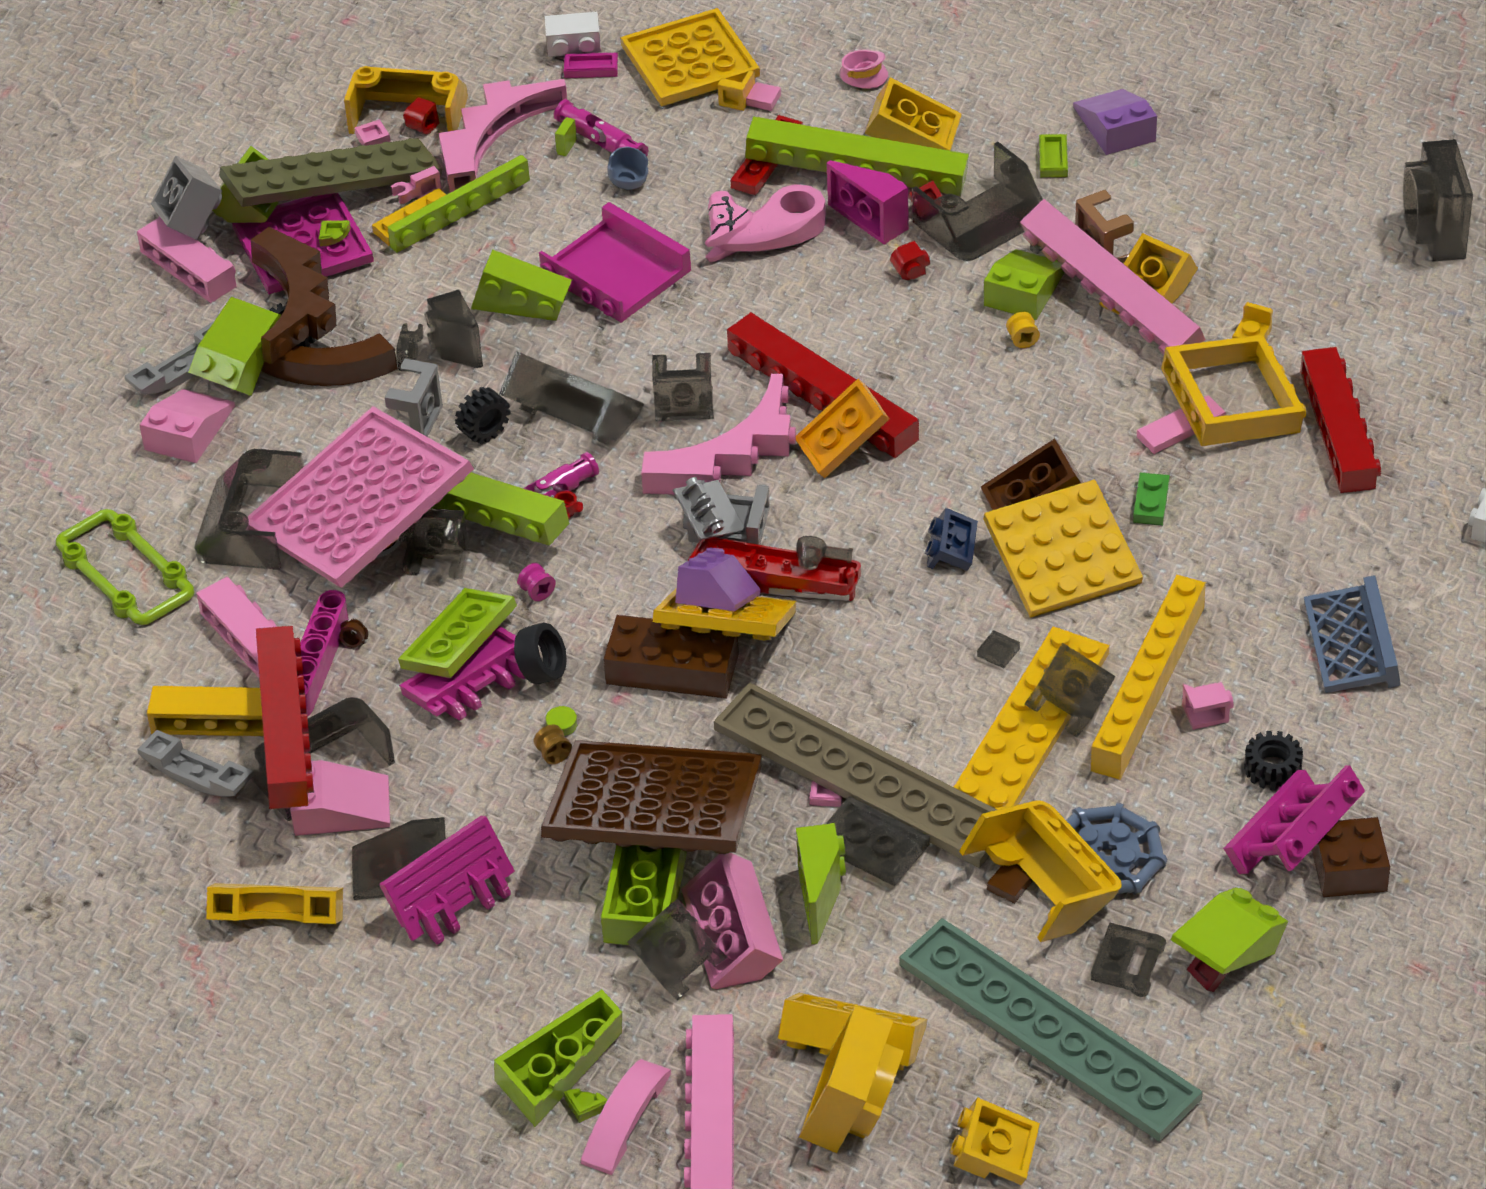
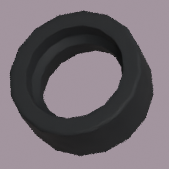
M543 622L519 630L515 637L514 652L518 668L524 678L530 683L542 684L562 677L566 670L567 655L563 639L557 629L551 624ZM539 647H540V650H541V653H542L543 661H542L541 656H540V653H539Z

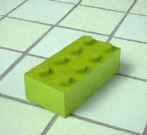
M616 845L601 914L603 943L668 949L687 856L686 851L680 848L665 847L663 849H652L642 845H631L628 847Z

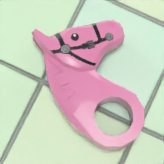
M794 184L782 187L755 212L737 205L727 191L714 192L708 199L710 237L705 241V245L713 247V249L706 255V259L712 263L738 251L756 252L780 249L818 236L824 230L826 223L825 199L821 191L808 185Z

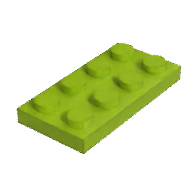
M464 588L398 658L400 668L451 678L517 607L514 596Z

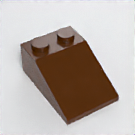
M1054 438L982 485L981 489L992 510H996L1084 482L1070 457Z

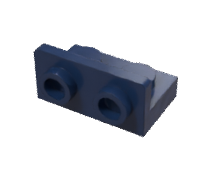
M945 508L939 517H934L928 529L931 539L925 550V555L928 556L927 567L933 569L941 560L967 571L973 562L978 521L948 508Z

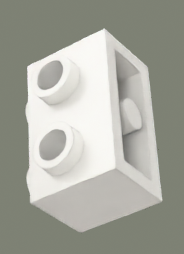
M597 12L545 16L548 57L601 52Z

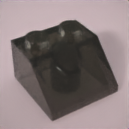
M460 290L428 298V311L424 312L427 326L431 330V332L427 333L431 349H436L441 359L474 368L483 367L478 323Z

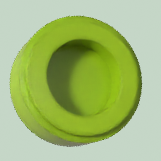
M567 706L554 707L546 714V726L558 725L564 732V736L570 735L577 728L576 712Z

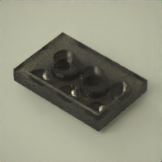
M850 796L826 822V824L835 823L837 836L843 835L845 855H840V857L844 856L845 862L893 886L900 881L930 845L929 835Z

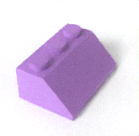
M707 548L703 553H698L696 557L690 558L689 561L678 566L675 603L736 611L760 595V588L734 555L724 554L725 550Z

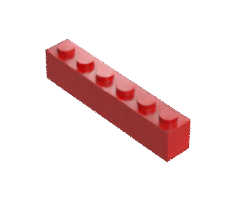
M1337 347L1302 351L1300 373L1340 493L1376 489L1377 477L1381 476V464L1379 459L1374 458L1372 438H1367V424L1365 418L1360 417L1359 399L1353 397L1352 379L1346 377L1345 359L1340 358Z

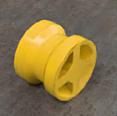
M1018 312L1008 319L1006 328L1016 347L1028 348L1039 340L1040 332L1030 313Z

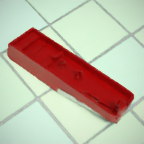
M721 538L700 540L689 559L694 558L698 553L706 551L707 548L725 550L724 554L736 557L758 585L760 593L853 601L856 584L861 577V563L855 560Z

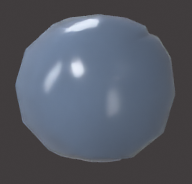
M632 147L616 149L611 153L608 161L607 172L609 180L613 185L621 189L632 190L640 188L648 176L647 156L639 149Z

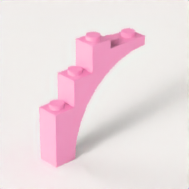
M565 79L511 87L510 80L483 84L485 105L461 108L463 129L439 133L441 155L449 192L451 193L476 179L479 164L485 152L500 135L529 117L554 110L559 102L567 99Z
M771 374L768 389L760 404L745 420L730 431L691 447L669 451L644 452L641 471L643 494L675 495L672 490L687 486L686 481L692 477H697L698 480H704L705 482L715 480L721 482V475L752 476L753 464H758L759 455L789 456L790 444H796V427H791L790 415H787V407L783 406V403H788L789 386H784L783 374Z

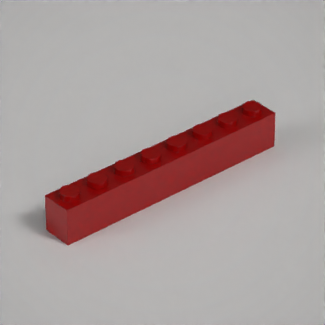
M752 312L727 329L728 351L732 355L741 358L755 370L761 371L768 377H771V374H783L784 386H789V390L795 396L801 397L812 404L817 410L823 411L857 380ZM867 386L889 417V420L867 441L875 445L880 451L896 458L919 441V419Z
M293 626L256 628L269 809L308 806V793H314L313 774L310 773L312 772L311 753H308L310 752L307 714H301L307 713L300 637L294 638Z

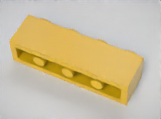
M152 687L147 710L151 734L159 730L169 735L264 736L260 688Z

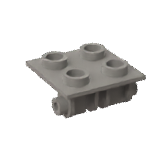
M692 477L686 481L687 486L672 490L699 540L745 531L719 480L703 483L697 477Z

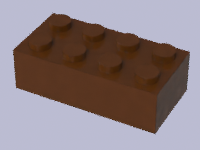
M616 615L603 659L606 684L727 699L739 655L738 636H725L721 630L710 629L709 633H698L692 631V627L680 626L679 629H666L661 627V623L653 622L652 618Z

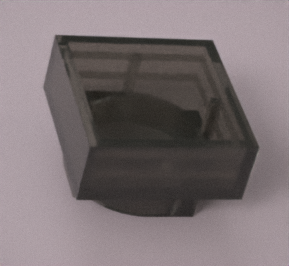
M1452 139L1422 142L1420 161L1405 162L1403 218L1408 234L1412 240H1415L1416 245L1427 244L1432 262L1466 259L1473 192L1457 141Z

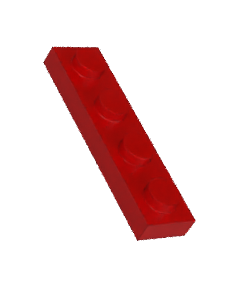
M778 115L775 119L803 125L802 121ZM746 158L730 180L731 189L756 196L778 164Z

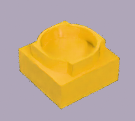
M855 1005L825 1060L799 1138L837 1153L848 1133L863 1139L865 1136L868 1137L881 1116L904 1053L903 1050L886 1043L893 1020Z

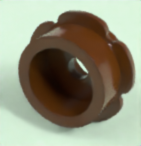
M351 619L341 623L339 638L345 646L356 648L364 644L365 640L368 639V629L361 621Z

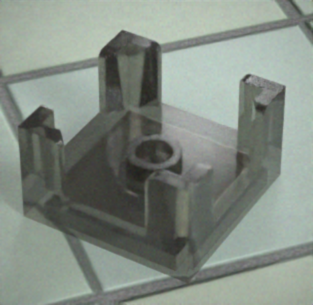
M697 353L696 369L667 370V356L652 355L655 420L714 419L711 353Z
M430 508L422 515L419 521L412 524L399 536L400 542H404L406 537L407 543L403 560V572L407 575H418L423 558L452 560L448 573L449 577L463 579L469 557L465 512Z
M1062 643L1048 662L1043 676L1024 704L1038 712L1046 700L1073 716L1065 730L1078 738L1094 716L1116 676Z
M678 899L627 942L661 985L677 1000L689 991L688 986L682 981L701 964L708 960L716 967L728 957L700 926L690 910Z

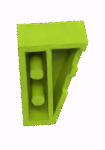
M492 249L483 270L471 309L556 321L572 280Z

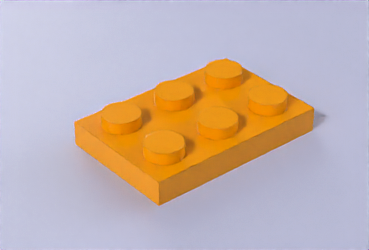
M858 378L796 435V441L818 474L826 478L889 420V417L865 383Z

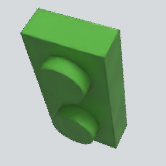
M1140 472L1133 523L1163 526L1170 475Z

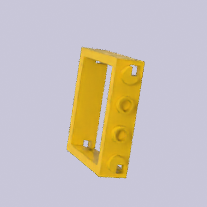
M1264 335L1165 347L1161 370L1201 446L1300 433L1303 418L1306 417L1305 405L1299 401L1294 385L1289 383L1284 367L1278 363L1273 347L1269 346ZM1255 361L1280 408L1214 417L1189 369Z

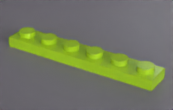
M519 155L388 226L390 248L398 253L529 182L528 159L523 155Z

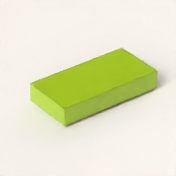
M1067 134L1039 135L1040 178L1068 177Z

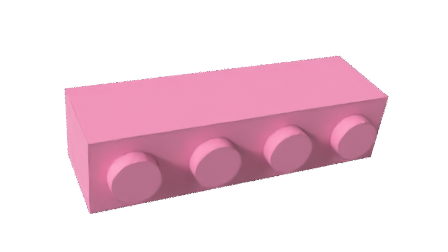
M161 217L137 231L141 253L208 302L212 303L237 287L235 280L236 270L229 260H224L211 247H206L198 239H193L167 227Z
M227 576L196 593L200 614L259 678L256 628L277 626L273 620H267L263 616L259 605L256 602L251 603L244 589L240 585H235Z

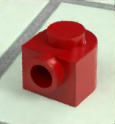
M417 97L405 109L403 114L407 128L424 134H430L440 124L436 103Z
M914 240L896 248L891 254L890 262L902 279L911 280L926 275L925 267L930 265V258L926 250H921Z

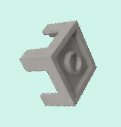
M404 359L401 370L420 373V376L412 391L390 388L384 397L385 405L388 409L408 412L410 427L428 437L443 407L438 364Z

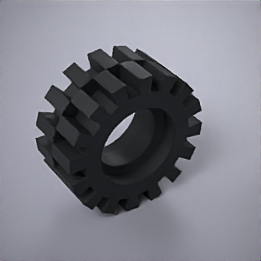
M480 387L479 391L476 389L472 391L471 397L467 395L464 398L466 400L464 404L460 403L458 407L461 411H456L455 416L458 418L455 419V424L472 441L482 444L483 441L489 442L491 436L495 439L498 436L496 433L498 430L501 432L504 430L502 425L503 423H508L509 418L506 416L511 415V410L508 409L510 404L496 391L490 387Z
M1272 730L1266 731V736H1263L1261 732L1256 734V739L1252 737L1245 749L1244 769H1246L1245 774L1247 778L1251 777L1250 781L1253 784L1259 781V787L1263 789L1266 785H1270V790H1276V785H1279L1281 788L1297 770H1302L1303 749L1300 747V742L1297 739L1292 742L1293 736L1290 734L1283 737L1282 731H1277V735H1272ZM1266 757H1278L1284 760L1285 762L1279 764H1271L1265 762L1262 759Z

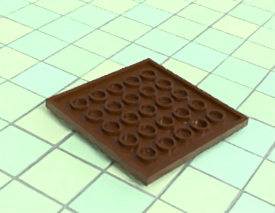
M575 740L542 822L541 838H551L557 842L578 840L587 844H598L600 842L615 843L621 847L642 845L652 849H663L665 847L680 848L686 852L706 850L713 851L716 854L736 853L762 767V754Z

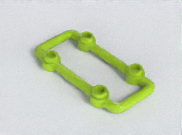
M102 509L61 532L56 538V546L62 552L64 565L69 569H79L112 601L113 611L117 617H129L138 625H147L188 602L194 595V587L187 580L185 567L177 561L168 562L137 532L135 520L128 514H118L111 509ZM109 521L112 524L113 535L116 539L121 541L129 540L162 572L164 585L171 589L179 588L181 592L147 612L141 613L138 610L135 596L127 590L118 591L88 562L85 548L78 542L69 543V541L102 522Z

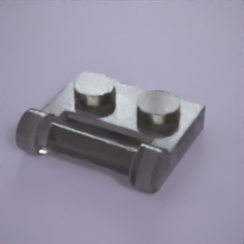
M1109 923L1091 971V981L1127 989L1139 997L1147 996L1151 988L1150 978L1158 956L1164 952L1167 944L1165 938L1158 934ZM1138 946L1144 947L1147 951L1138 975L1130 974L1129 970Z

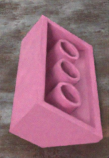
M733 853L717 855L681 889L709 982L713 989L762 980L783 961L752 862Z

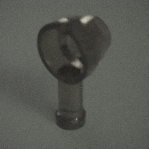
M803 536L797 540L796 554L799 565L802 568L813 570L818 567L823 558L847 561L846 563H851L853 548L844 549L827 546L825 541L819 537Z

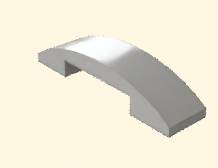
M214 321L193 334L195 340L193 344L155 367L146 362L125 375V380L141 394H152L168 390L191 379L195 375L188 373L196 349Z
M156 730L137 749L141 757L167 776L192 789L215 796H235L254 776L253 770L228 760L223 766L183 748L180 739Z

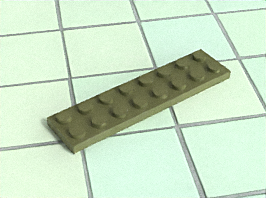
M408 138L402 141L383 142L367 146L360 145L353 148L334 149L318 153L311 152L305 155L284 156L283 158L258 160L242 164L235 163L221 166L219 177L239 204L245 207L392 185L397 182H411V175L432 166L436 167L441 177L442 167L419 138Z

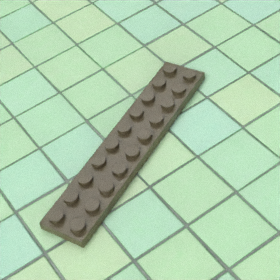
M750 682L714 721L715 731L977 868H980L989 857L985 851L962 856L959 850L980 815L997 809Z

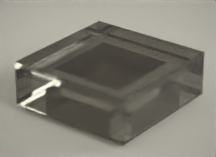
M993 630L977 649V657L1004 669L1020 650V642Z

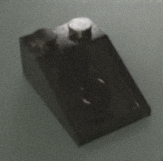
M445 817L411 820L352 846L353 899L385 897L379 886L381 882L448 838Z

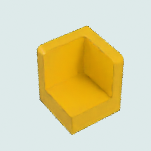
M748 71L742 82L721 78L718 83L719 106L744 111L747 106L746 98L755 84V72Z

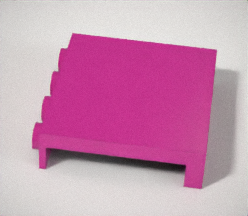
M608 202L601 207L602 221L553 257L540 251L539 261L540 268L572 280L568 292H572L587 304L593 305L603 311L605 315L611 316L622 323L691 271L690 249Z

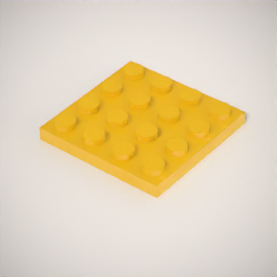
M718 8L620 37L622 48L661 107L717 90L721 78L742 82L748 71H754L755 78L760 77L759 66Z
M1095 479L984 513L983 520L1030 618L1142 583L1143 575Z
M675 589L653 610V622L661 623V627L666 629H679L680 626L692 627V631L698 633H709L710 629L721 630L725 636L737 637L741 636V633L753 634V638L757 640H771V637H776L796 613L797 601L756 597L736 611L675 603Z

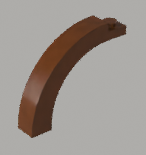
M378 333L368 339L338 347L311 348L295 346L272 364L264 361L261 371L275 378L297 384L337 386L371 380L393 372L398 367L395 348Z

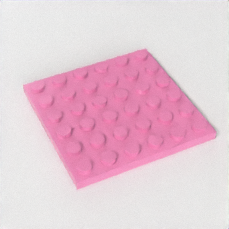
M372 406L246 517L243 522L249 530L342 588L346 583L352 581L355 575L366 565L373 562L385 548L395 542L412 524L419 521L422 515L432 506L440 502L451 489L461 483L474 468L469 460Z

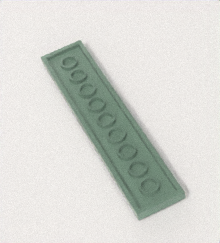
M943 918L899 957V965L1159 1142L1202 1100L1203 1091Z

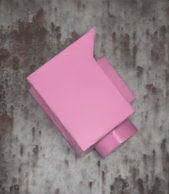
M1222 682L1198 687L1183 684L1182 706L1193 730L1229 722L1230 709L1234 707L1233 697L1230 690H1225Z

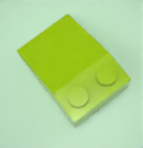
M1018 249L1013 250L996 261L984 279V306L1012 314L1028 312L1034 320H1037L1065 273L1061 268L1062 264L1057 260L1051 262L1044 256Z
M230 297L199 343L188 373L252 396L264 363L261 337L276 324L281 315Z
M835 823L796 828L798 874L811 945L818 944L841 890L840 876H846L844 856L840 857V855H845L843 835L837 836Z
M1235 887L1215 896L1173 933L1170 940L1224 975L1274 955L1288 920L1280 916L1275 908L1263 905L1252 898V894L1249 891Z

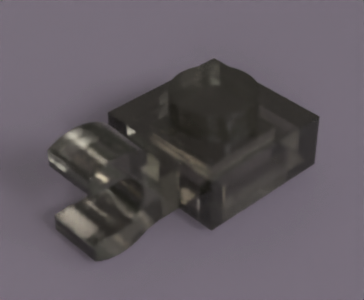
M404 323L401 327L402 331H400L396 348L399 371H403L401 370V365L404 359L417 360L418 358L417 343L424 338L422 324H418V329L415 331H408V323Z

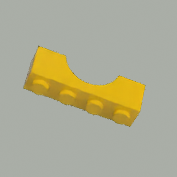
M215 883L207 887L206 920L285 919L302 923L336 924L343 920V887Z

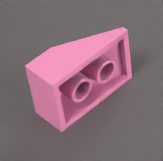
M186 389L176 392L153 405L140 423L144 450L197 463L234 409L235 402Z
M323 760L311 761L312 772L310 773L313 774L314 793H308V806L290 808L295 836L390 827L388 775Z

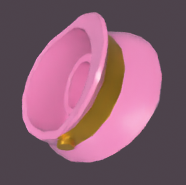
M856 50L848 53L842 59L841 79L845 83L858 88H878L888 78V71L882 63L885 59V54L871 50Z

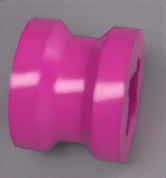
M538 563L526 566L517 578L518 586L522 590L528 591L529 597L534 601L545 600L554 591L556 585L555 579L550 574L545 573L544 568Z

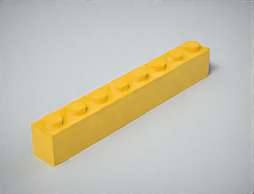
M1176 575L1091 746V772L1121 780L1204 610L1206 582Z

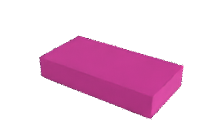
M618 53L565 54L564 78L618 77Z

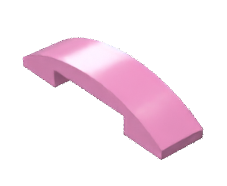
M640 1059L626 1072L598 1117L581 1158L582 1165L609 1175L614 1173L627 1150L626 1141L651 1098L657 1099L671 1075V1069Z

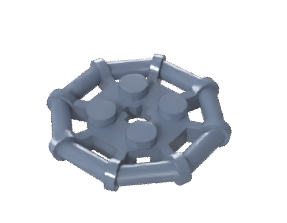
M1116 803V806L1088 809L1077 807L1072 810V815L1066 820L1074 829L1078 826L1080 827L1079 835L1119 877L1122 886L1117 894L1133 893L1136 895L1141 893L1142 887L1159 869L1166 867L1168 859L1164 855L1159 836L1160 826L1155 821L1149 822L1124 808L1122 803ZM1112 819V823L1092 825L1089 822ZM1121 820L1129 824L1130 826L1138 829L1139 831L1135 833L1131 832L1129 826H1127L1124 823H1120ZM1148 841L1150 854L1141 853L1139 845ZM1104 849L1112 850L1110 856H1105V853L1100 851ZM1134 866L1135 868H1137L1138 866H1143V868L1137 873V875L1131 874V870L1134 868Z

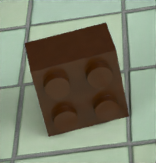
M1378 817L1338 820L1312 849L1322 897L1388 892L1390 863Z

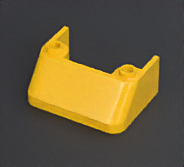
M370 66L360 67L353 73L344 98L349 134H354L365 100L413 103L417 97L436 103V105H445L447 131L458 130L462 117L461 108H465L468 99L467 86L455 74L450 72Z
M1040 800L981 814L959 850L962 856L985 851L990 856V859L1000 866L1018 864L1056 905L1049 911L1048 920L1037 936L1040 942L1076 932L1115 898L1122 886L1119 877L1052 805Z

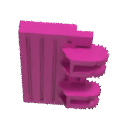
M498 626L451 678L419 672L399 685L402 695L436 717L446 712L455 719L462 720L466 717V712L461 703L475 711L482 707L479 696L474 692L479 691L493 681L506 687V689H511L516 683L510 672L525 680L515 659L514 643L516 635Z
M479 816L381 882L379 886L399 924L405 928L410 940L414 941L424 934L418 922L421 920L430 939L438 945L444 941V936L434 917L436 913H439L446 928L455 934L460 930V925L454 913L475 899L469 886H472L481 904L489 910L495 906V901L485 880L489 878L497 894L505 899L511 895V890L505 878L515 872L487 816Z

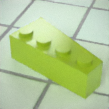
M601 989L494 1059V1081L533 1126L536 1127L564 1097V1091L570 1090L622 1034V1011Z

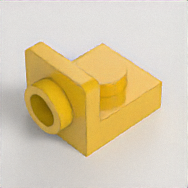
M1246 302L1243 309V318L1232 338L1264 335L1265 339H1267L1272 329L1273 310Z

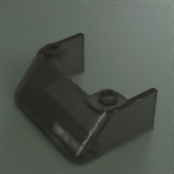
M996 142L994 143V178L1000 182L999 184L966 202L954 194H945L933 200L915 186L912 188V222L956 258L963 261H972L1024 233L1025 231L1020 221L1043 199L1028 165L1001 143Z
M518 351L515 353L499 393L501 396L521 403L519 409L535 415L538 410L594 433L592 439L606 445L609 444L610 440L616 442L641 414L645 404Z
M250 449L243 453L218 477L194 545L196 557L200 562L280 570L281 561L276 533L248 530L249 519L244 513L240 512L248 485L280 488L304 467L301 452Z
M356 697L346 698L308 718L310 752L308 753H313L357 729L389 766L395 763L390 729L362 699ZM263 742L249 750L244 755L243 762L244 767L253 770L254 776L251 779L269 799L265 745ZM290 808L277 809L287 821L292 820Z

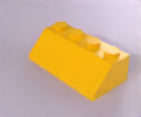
M799 992L784 1000L778 1039L787 1041V1046L791 1048L806 1049L807 1045L818 1047L819 1053L828 1055L853 1008L857 1005L893 1020L886 1043L904 1051L898 1070H904V1066H910L916 1060L928 1019Z

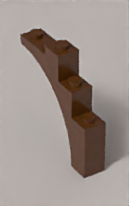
M271 227L266 228L252 238V263L273 276L280 283L288 297L287 305L281 317L261 337L263 360L272 364L303 342L307 337L310 336L319 340L337 327L335 303L329 301L328 277L322 275L321 254L319 250Z

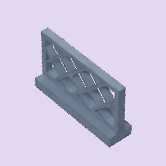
M1375 575L1363 577L1364 585L1304 597L1325 693L1387 681L1388 688L1401 686L1398 664ZM1361 598V601L1355 608L1343 604L1347 599ZM1326 604L1330 608L1324 614L1313 610L1312 606ZM1337 610L1348 614L1342 622L1331 618ZM1355 618L1366 622L1360 631L1349 626ZM1325 624L1335 628L1329 637L1319 633V630ZM1343 632L1353 636V639L1347 645L1337 641ZM1361 640L1372 645L1366 653L1354 649ZM1330 646L1341 651L1335 659L1323 655ZM1348 655L1359 659L1353 668L1342 663ZM1368 663L1377 667L1379 672L1364 674L1360 670ZM1336 669L1346 674L1343 679L1329 681V676Z

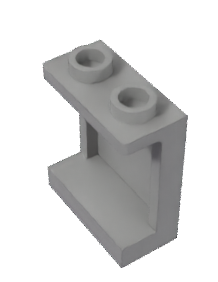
M757 485L754 497L726 494L745 531L715 538L760 545L770 510L769 486ZM684 514L683 528L688 529V541L699 543L700 540L687 516Z

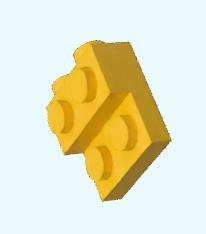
M977 1097L970 1108H963L959 1116L957 1126L963 1128L961 1135L955 1137L950 1149V1154L956 1156L953 1166L984 1179L991 1172L1022 1185L1027 1179L1040 1123Z

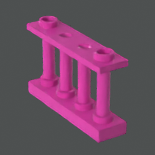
M1346 765L1330 783L1314 784L1306 769L1297 770L1223 849L1239 874H1248L1264 856L1274 855L1279 856L1287 871H1292L1363 795L1365 789L1350 765Z

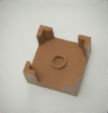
M1106 189L1077 199L1075 225L1113 255L1114 240L1131 234L1134 231V221L1127 214L1108 221L1100 214L1094 206L1111 200V195ZM1129 254L1119 256L1117 259L1124 264Z

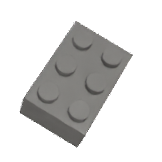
M175 156L151 205L167 227L197 240L200 233L203 234L208 227V217L211 211L219 206L222 199V190L205 169Z

